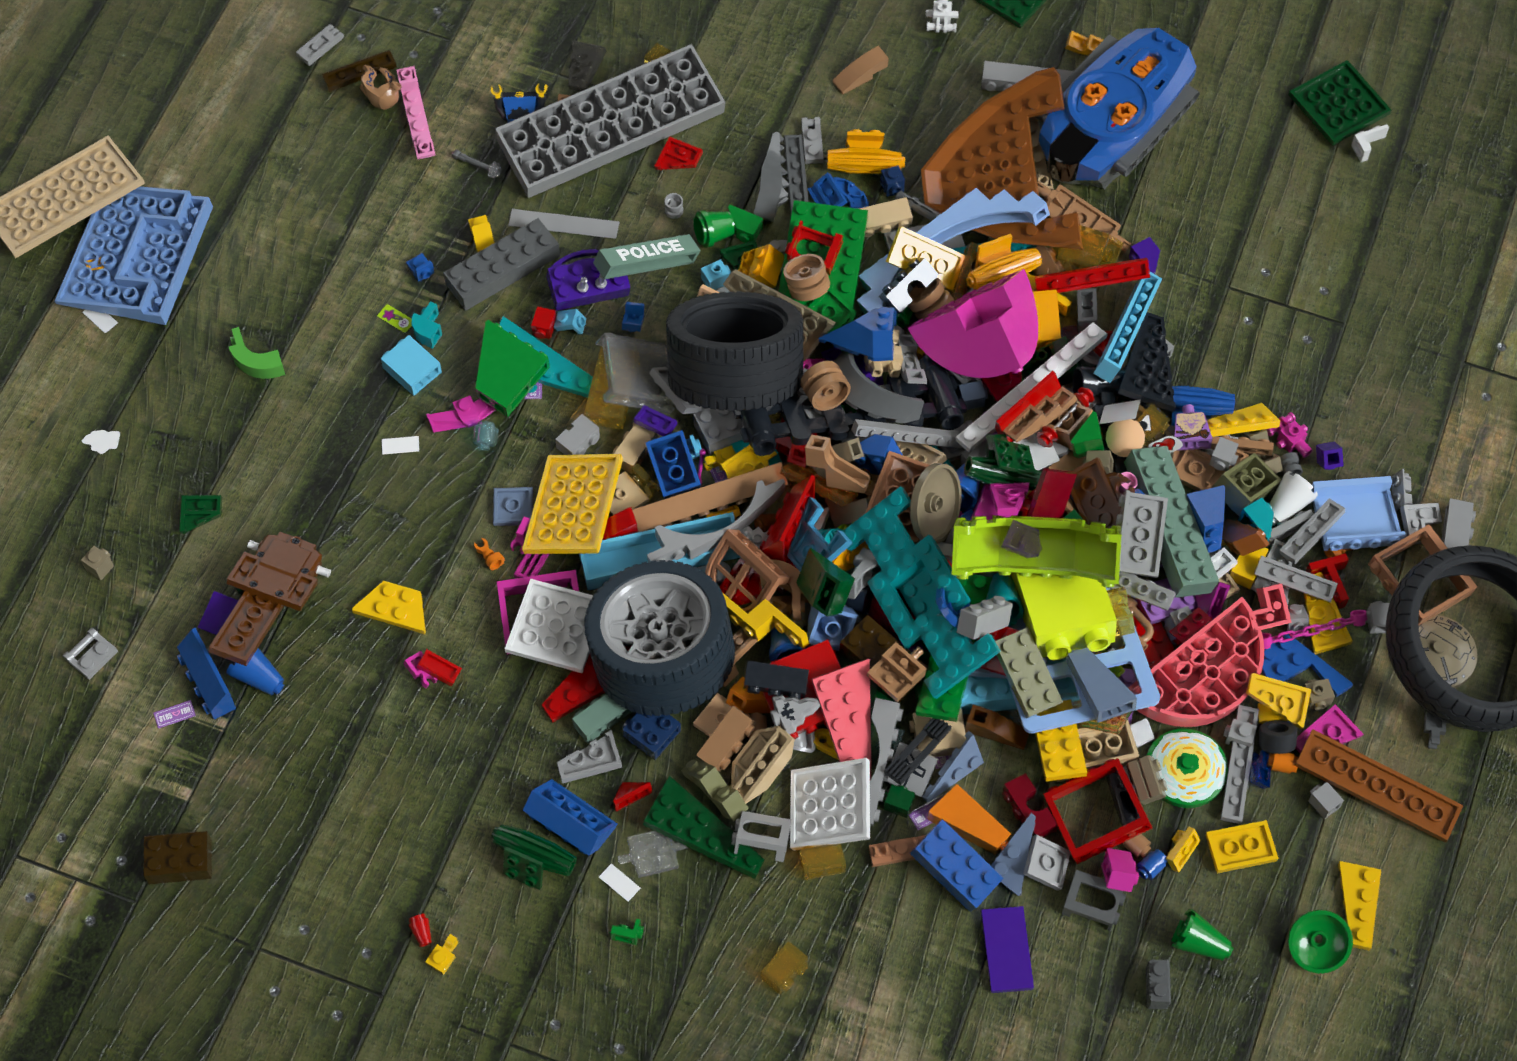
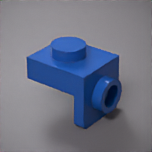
M626 302L622 330L641 332L644 322V304Z

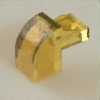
M1125 587L1107 590L1117 619L1115 637L1135 633L1133 614L1128 608Z

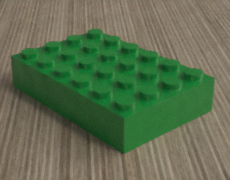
M794 200L787 244L792 242L793 229L799 225L800 220L803 221V226L833 237L836 233L843 235V244L829 276L830 287L854 309L868 223V210ZM807 239L799 241L796 246L799 254H816L823 261H825L830 249L828 246ZM785 253L779 292L792 299L788 283L783 274L784 267L789 262Z

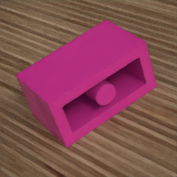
M1106 849L1102 870L1107 888L1132 892L1133 885H1136L1138 882L1139 874L1136 872V862L1133 861L1131 852Z

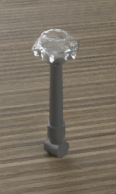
M457 149L451 155L455 160L459 158L461 161L486 169L488 176L491 178L497 177L500 174L501 167L499 163L493 162L487 165L468 157V155L461 153Z

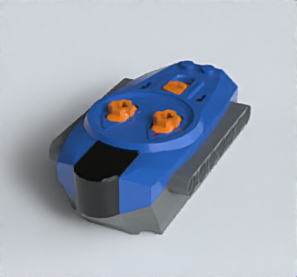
M1160 28L1136 29L1120 41L1108 35L1061 84L1064 110L1035 116L1036 119L1044 123L1040 130L1038 141L1048 161L1047 168L1050 175L1062 183L1090 185L1103 190L1119 175L1128 176L1199 97L1200 92L1190 86L1197 66L1189 47Z

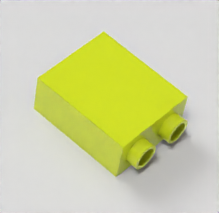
M1011 572V577L1024 607L1023 620L1025 626L1029 628L1042 658L1048 657L1050 660H1060L1067 657L1071 651L1081 650L1086 647L1092 652L1106 649L1111 643L1115 642L1117 619L1106 587H1103L1102 583L1098 582V580L1080 576L1064 579L1060 578V575L1053 574L1052 577L1045 578L1035 573H1031V576H1019V573Z

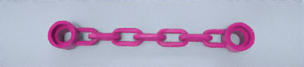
M1354 610L1350 613L1351 618H1338L1329 621L1327 624H1314L1298 631L1289 630L1281 632L1274 637L1270 633H1262L1264 650L1269 649L1272 643L1292 641L1295 637H1309L1319 634L1320 631L1328 629L1337 630L1349 624L1363 626L1367 621V612L1365 610ZM1340 621L1341 626L1334 627V624H1332ZM1314 628L1316 632L1309 633L1307 629ZM1289 634L1291 637L1283 640L1282 635Z

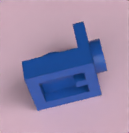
M423 253L406 262L407 267L418 282L429 278L435 273L433 263L428 261Z

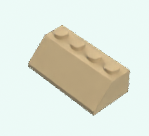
M1128 719L1121 720L1123 725H1120L1117 732L1110 731V729L1105 730L1104 727L1107 723L1097 725L1103 726L1104 729H1099L1096 726L1078 729L1087 770L1098 768L1109 759L1119 758L1122 766H1127L1128 762L1139 759V753ZM1068 779L1057 780V782L1065 781Z

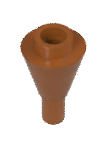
M776 513L761 514L754 520L755 528L759 527L765 533L771 524H775L777 520L775 519Z

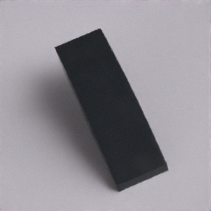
M1123 766L1132 784L1128 766ZM1118 771L1107 775L1108 786L1121 825L1124 826L1139 819L1140 816Z

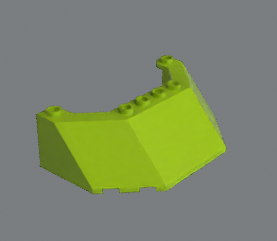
M993 515V519L987 520L986 516L972 517V521H967L963 517L956 518L953 535L952 575H956L957 579H968V576L973 575V573L998 571L999 575H1011V572H1017L1019 576H1031V573H1035L1045 578H1050L1053 574L1060 575V578L1072 579L1073 576L1095 579L1102 583L1103 587H1114V584H1119L1121 527L1114 525L1112 528H1105L1104 523L1091 522V525H1087L1085 520L1066 518L1002 517Z

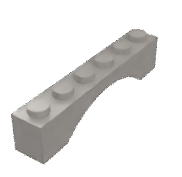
M879 698L875 699L871 716L872 723L877 731L880 752L875 773L870 780V826L874 825V821H879L881 810L877 809L879 801L883 802L885 789H882L883 781L887 782L888 776L884 772L888 761L892 762L894 749H891L892 741L897 740L899 729H895L896 722H901L903 709H900V703Z

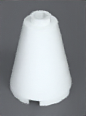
M1287 471L1284 474L1270 502L1274 512L1273 526L1278 525L1283 520H1288L1318 497L1317 491L1315 493L1311 491L1313 486L1307 480L1296 473L1294 476L1290 475L1291 471Z

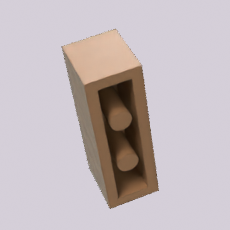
M732 706L697 753V756L706 763L715 766L719 772L722 769H726L731 762V756L742 748V741L745 737H749L754 732V725L757 722L737 707Z

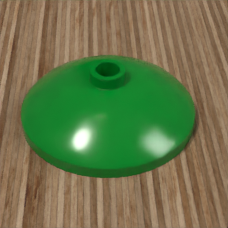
M1312 910L1301 915L1292 925L1288 936V947L1293 959L1303 969L1319 974L1329 973L1340 968L1348 960L1353 947V936L1348 924L1336 913L1328 910ZM1317 935L1322 936V939L1319 942L1315 941V937Z

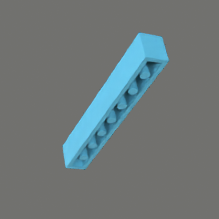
M1150 272V278L1139 279L1135 284L1094 371L1095 375L1111 383L1121 369L1161 283L1162 278Z

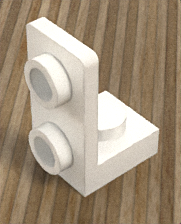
M1388 125L1376 126L1371 130L1360 131L1354 135L1351 146L1360 162L1368 160L1371 152L1370 142L1386 137L1389 129Z

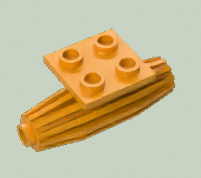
M854 129L847 131L846 147L849 148L828 150L827 169L846 173L881 174V170L899 165L900 169L905 168V157H902L900 152L880 149L883 145L884 133H880L878 130L862 132L861 130Z
M1011 234L982 243L978 246L975 269L969 272L966 278L967 284L973 290H978L990 282L994 285L1002 277L1021 269H1025L1027 274L1042 264L1041 254L1036 248L1011 252Z

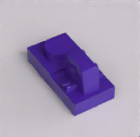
M645 405L634 418L635 424L661 436L672 434V431L677 426V420Z

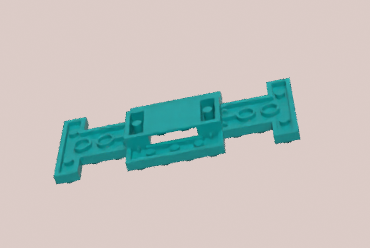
M899 487L842 532L852 542L847 548L848 550L853 551L865 541L882 569L867 583L903 646L910 648L922 639L938 665L939 670L924 680L933 698L937 699L1001 652L992 635L988 633L973 644L969 637L957 633V628L951 625L939 610L936 603L937 588H944L945 599L948 603H952V607L956 612L970 603L971 600L960 581L956 578V575H952V568L933 536L927 535L916 545L912 541L898 517L899 514L911 506V499L905 489ZM896 588L900 590L901 594L903 595L904 599L906 600L908 606L910 607L911 611L913 612V614H914V616H915V618H916L915 620L913 619V617L911 616L910 612L908 611L906 605L904 604L903 600L901 599V597H900L899 593L897 592Z

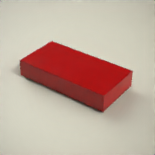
M426 649L416 667L451 687L462 669Z

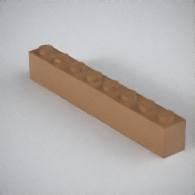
M776 463L633 509L638 532L652 530L659 525L663 527L673 525L672 522L676 520L683 523L692 520L691 516L695 514L702 517L710 514L709 510L717 508V511L729 508L728 504L733 502L736 505L745 503L748 497L754 496L757 482L761 480L767 486L784 479L786 486L788 482L782 463Z

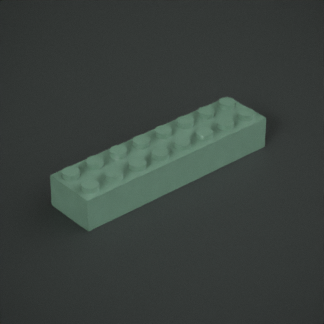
M1160 446L1131 450L1124 464L1127 472L1134 474L1138 480L1135 489H1141L1145 495L1168 498L1160 560L1171 589L1176 594L1175 598L1211 593L1218 584L1219 579L1168 447Z

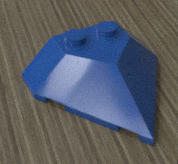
M894 307L875 308L851 323L818 338L819 342H830L834 347L849 353L866 355L871 361H892L894 356L893 328L897 324V311Z

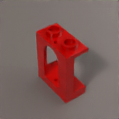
M800 220L799 225L793 229L792 242H788L785 249L787 261L801 255L796 250L799 241L807 239L830 247L824 261L826 272L830 276L843 244V235L836 233L833 237L803 226V221Z

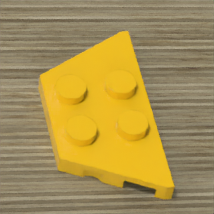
M383 581L352 609L353 613L418 633H426L421 591Z

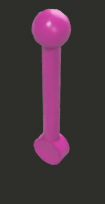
M705 449L699 450L698 477L701 485L703 458L706 454Z

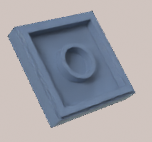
M533 487L494 488V526L520 525L524 516L531 519L533 512Z

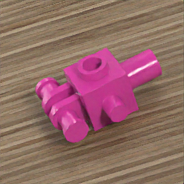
M1289 412L1285 417L1281 416L1279 418V427L1266 429L1270 437L1276 432L1279 434L1276 444L1280 449L1284 447L1289 453L1296 449L1304 458L1313 451L1305 442L1307 437L1306 431H1308L1305 424L1300 426L1295 421L1296 417L1292 412Z

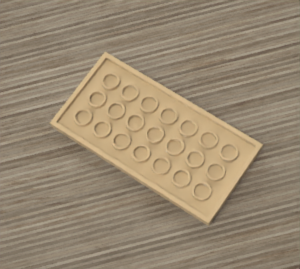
M108 135L1 196L0 238L13 256L17 258L142 186L145 182Z

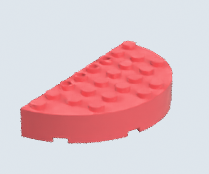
M1243 597L1151 669L1160 694V701L1156 706L1137 710L1138 712L1167 725L1196 727L1207 725L1226 717L1248 696L1246 693L1250 674L1260 675L1262 671L1264 641L1255 615H1251L1252 620H1255L1256 627L1254 626L1255 632H1249L1248 630L1249 620L1247 619V612H1252V609ZM1138 681L1128 687L1135 695L1141 693Z

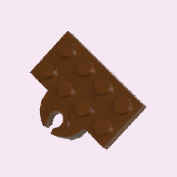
M1097 457L1071 471L1077 474L1071 495L1082 519L1085 520L1087 525H1091V522L1104 523L1105 528H1112V526H1116L1117 515L1121 513V506H1118L1121 494L1119 487L1123 483H1130L1131 480L1120 473L1111 472L1107 474L1100 458ZM1129 487L1127 489L1130 492L1135 493L1134 487Z

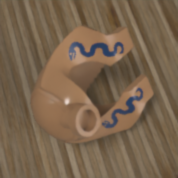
M364 65L365 74L361 76L362 84L360 89L369 99L370 103L374 107L383 110L394 106L398 102V90H401L402 85L396 82L395 76L387 69L380 68L379 71L385 76L386 84L379 88L374 87L373 80L377 76L376 71L371 66Z

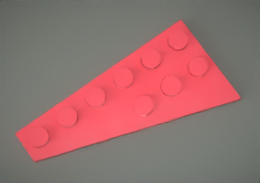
M865 659L813 678L811 681L817 699L820 702V707L839 762L867 758L870 761L871 780L870 678L867 676V672L870 670V659Z

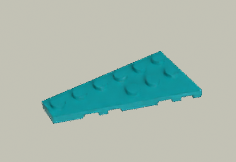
M504 316L502 317L500 325L505 331L514 333L519 340L528 342L532 345L533 349L538 352L542 351L548 356L550 368L537 383L583 397H591L596 385L594 377Z

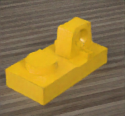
M1188 827L1186 831L1178 830L1172 838L1175 846L1169 851L1166 859L1173 871H1181L1201 841L1196 830L1192 827Z

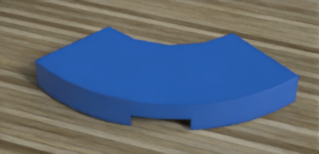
M833 177L846 198L849 208L860 209L869 206L864 192L857 188L853 182Z

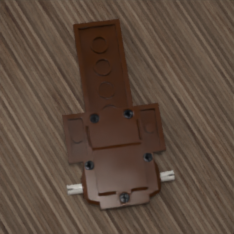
M279 532L278 535L268 534L260 543L250 540L247 548L256 550L257 553L253 555L244 552L227 577L228 585L245 592L209 646L210 653L247 666L282 608L287 606L301 612L318 584V579L314 577L320 574L328 578L331 570L321 567L322 554L316 550L315 544L301 540L298 536H291L283 532Z

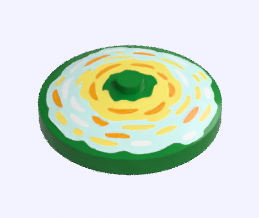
M1175 729L1159 736L1149 748L1147 755L1159 761L1161 771H1159L1160 778H1164L1167 784L1166 797L1162 798L1165 802L1177 807L1195 808L1208 804L1222 791L1228 775V764L1223 750L1210 736L1193 729Z

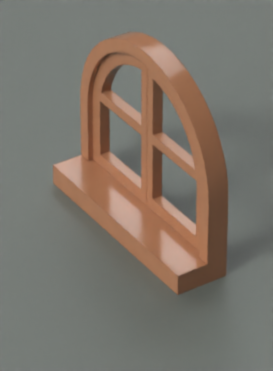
M732 529L726 530L709 558L705 571L706 575H709L715 582L717 570L732 582L725 593L729 599H732L737 589H739L753 602L748 607L742 609L747 614L764 599L769 601L779 584H787L790 580V577L740 530ZM729 548L733 549L745 561L735 578L720 565ZM751 567L767 581L757 599L741 585Z

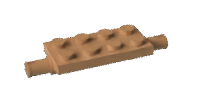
M1040 181L1037 182L1038 193L1046 199L1045 202L1050 213L1046 219L1077 212L1082 243L1100 255L1108 244H1113L1124 253L1132 243L1118 235V230L1122 225L1061 184L1056 190H1051L1040 183Z

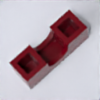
M1025 773L1005 783L1002 795L1006 803H1010L1013 807L1015 818L1018 821L1021 820L1022 824L1031 813L1034 814L1036 819L1032 837L1039 835L1045 838L1056 832L1058 824L1047 807L1040 811H1033L1027 806L1026 802L1035 798L1036 789Z

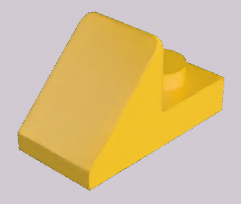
M486 215L468 219L477 253L494 244L490 223Z

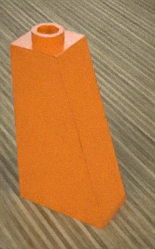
M958 784L928 811L927 819L937 824L943 819L960 837L995 855L1000 850L1002 851L1010 841L1011 833Z

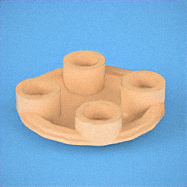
M1132 419L1116 421L1109 426L1106 432V442L1108 448L1114 454L1120 457H1128L1131 450L1143 448L1145 434L1138 421Z

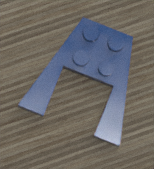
M1289 634L1282 635L1283 640L1291 638ZM1296 639L1284 643H1272L1269 649L1264 650V662L1261 671L1263 676L1287 682L1311 667L1321 680L1329 679L1335 697H1338L1353 686L1351 681Z

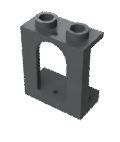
M1076 870L1062 915L1070 917L1071 913L1106 924L1108 925L1107 930L1110 931L1112 924L1117 925L1120 913L1117 912L1118 905L1123 906L1126 894L1121 890L1107 888L1105 879ZM1083 883L1112 894L1116 901L1114 908L1105 911L1075 901L1080 884Z

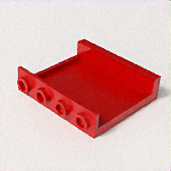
M829 640L770 663L809 670L804 698L817 699L811 679L841 668ZM762 692L770 711L775 710L772 696ZM821 707L813 715L805 717L804 724L798 726L795 733L790 734L794 739H797L799 737L798 734L805 731L807 734L818 729L817 726L822 724L827 726Z

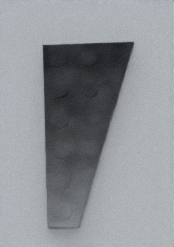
M1147 312L1142 321L1118 394L1174 412L1176 404L1173 399L1174 389H1172L1171 384L1172 374L1170 359L1167 354L1168 344H1166L1164 317Z

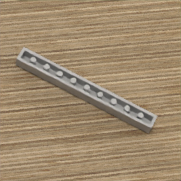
M858 419L854 420L851 429L855 436L869 438L874 434L893 437L895 441L965 449L956 442V436L961 433L958 431Z

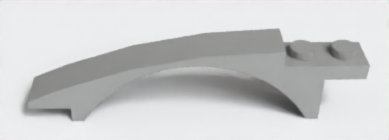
M781 479L765 486L762 480L758 481L754 498L745 513L731 525L716 532L691 535L675 532L661 525L656 526L655 536L661 548L647 554V561L679 560L685 554H688L690 560L717 547L727 529L741 531L768 509L785 491V480Z

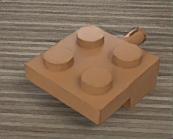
M895 642L882 655V659L867 672V676L898 702L925 676L926 668L917 661L924 652L917 647L909 654Z

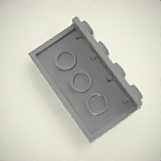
M1129 490L1124 491L1123 495L1120 494L1118 506H1121V513L1116 518V526L1121 527L1122 534L1119 572L1153 578L1158 577L1168 498L1132 493Z

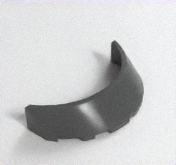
M843 350L834 359L833 362L837 363L851 386L850 393L844 401L856 410L862 409L867 411L868 416L876 419L882 417L896 419L895 423H907L920 419L924 404L922 399L893 393L869 380L857 367L854 361V356H857Z

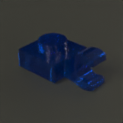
M1263 750L1260 751V755L1252 753L1253 763H1251L1250 783L1266 789L1270 788L1271 768L1267 767L1269 755Z

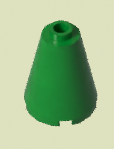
M1188 909L1184 914L1187 918L1184 921L1180 920L1174 931L1172 941L1175 943L1171 944V946L1175 949L1218 960L1228 959L1233 951L1232 942L1197 912Z

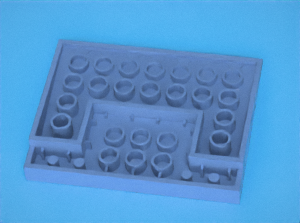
M138 187L91 214L56 296L55 303L166 325L212 211L213 205L209 197L192 196L190 191ZM102 257L101 264L98 265V260ZM101 266L104 267V268L98 269V270H93V271L91 270V269H93V268H97V267H101Z

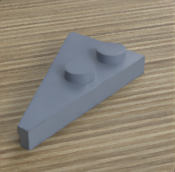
M968 731L965 734L967 739L960 749L955 748L952 756L938 772L941 776L934 786L930 784L922 797L927 803L984 763L975 737L971 732Z
M1032 813L991 865L1004 878L1001 883L1018 896L1022 894L1025 876L1023 873L1035 828L1036 816Z

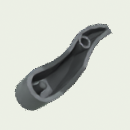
M775 132L772 135L761 169L759 195L754 210V215L762 217L763 221L772 223L775 221L778 207L788 200V193L784 188L789 186V183L782 177L788 172L781 167V164L786 159L780 154L784 149L780 142L784 138L779 132Z

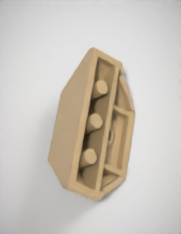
M781 726L756 730L732 762V785L730 787L739 792L745 803L766 791L792 757L795 739Z

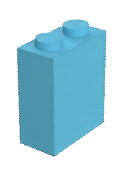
M410 335L405 339H401L393 349L385 352L381 358L383 369L413 396L442 373L440 362Z

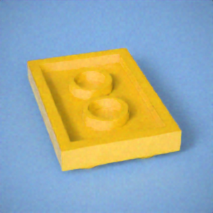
M1267 820L1206 832V839L1217 873L1277 862L1279 859Z

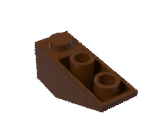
M972 705L965 732L969 731L974 735L1024 750L1029 733L1022 726L993 710Z

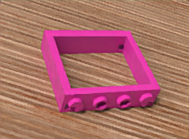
M576 570L497 581L505 647L510 636L505 596L524 594L530 579L563 588L567 587L570 582L573 590L579 592Z

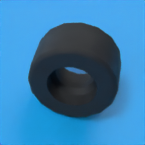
M1281 720L1263 723L1259 731L1260 747L1264 751L1274 754H1285L1293 751L1297 745L1296 726Z

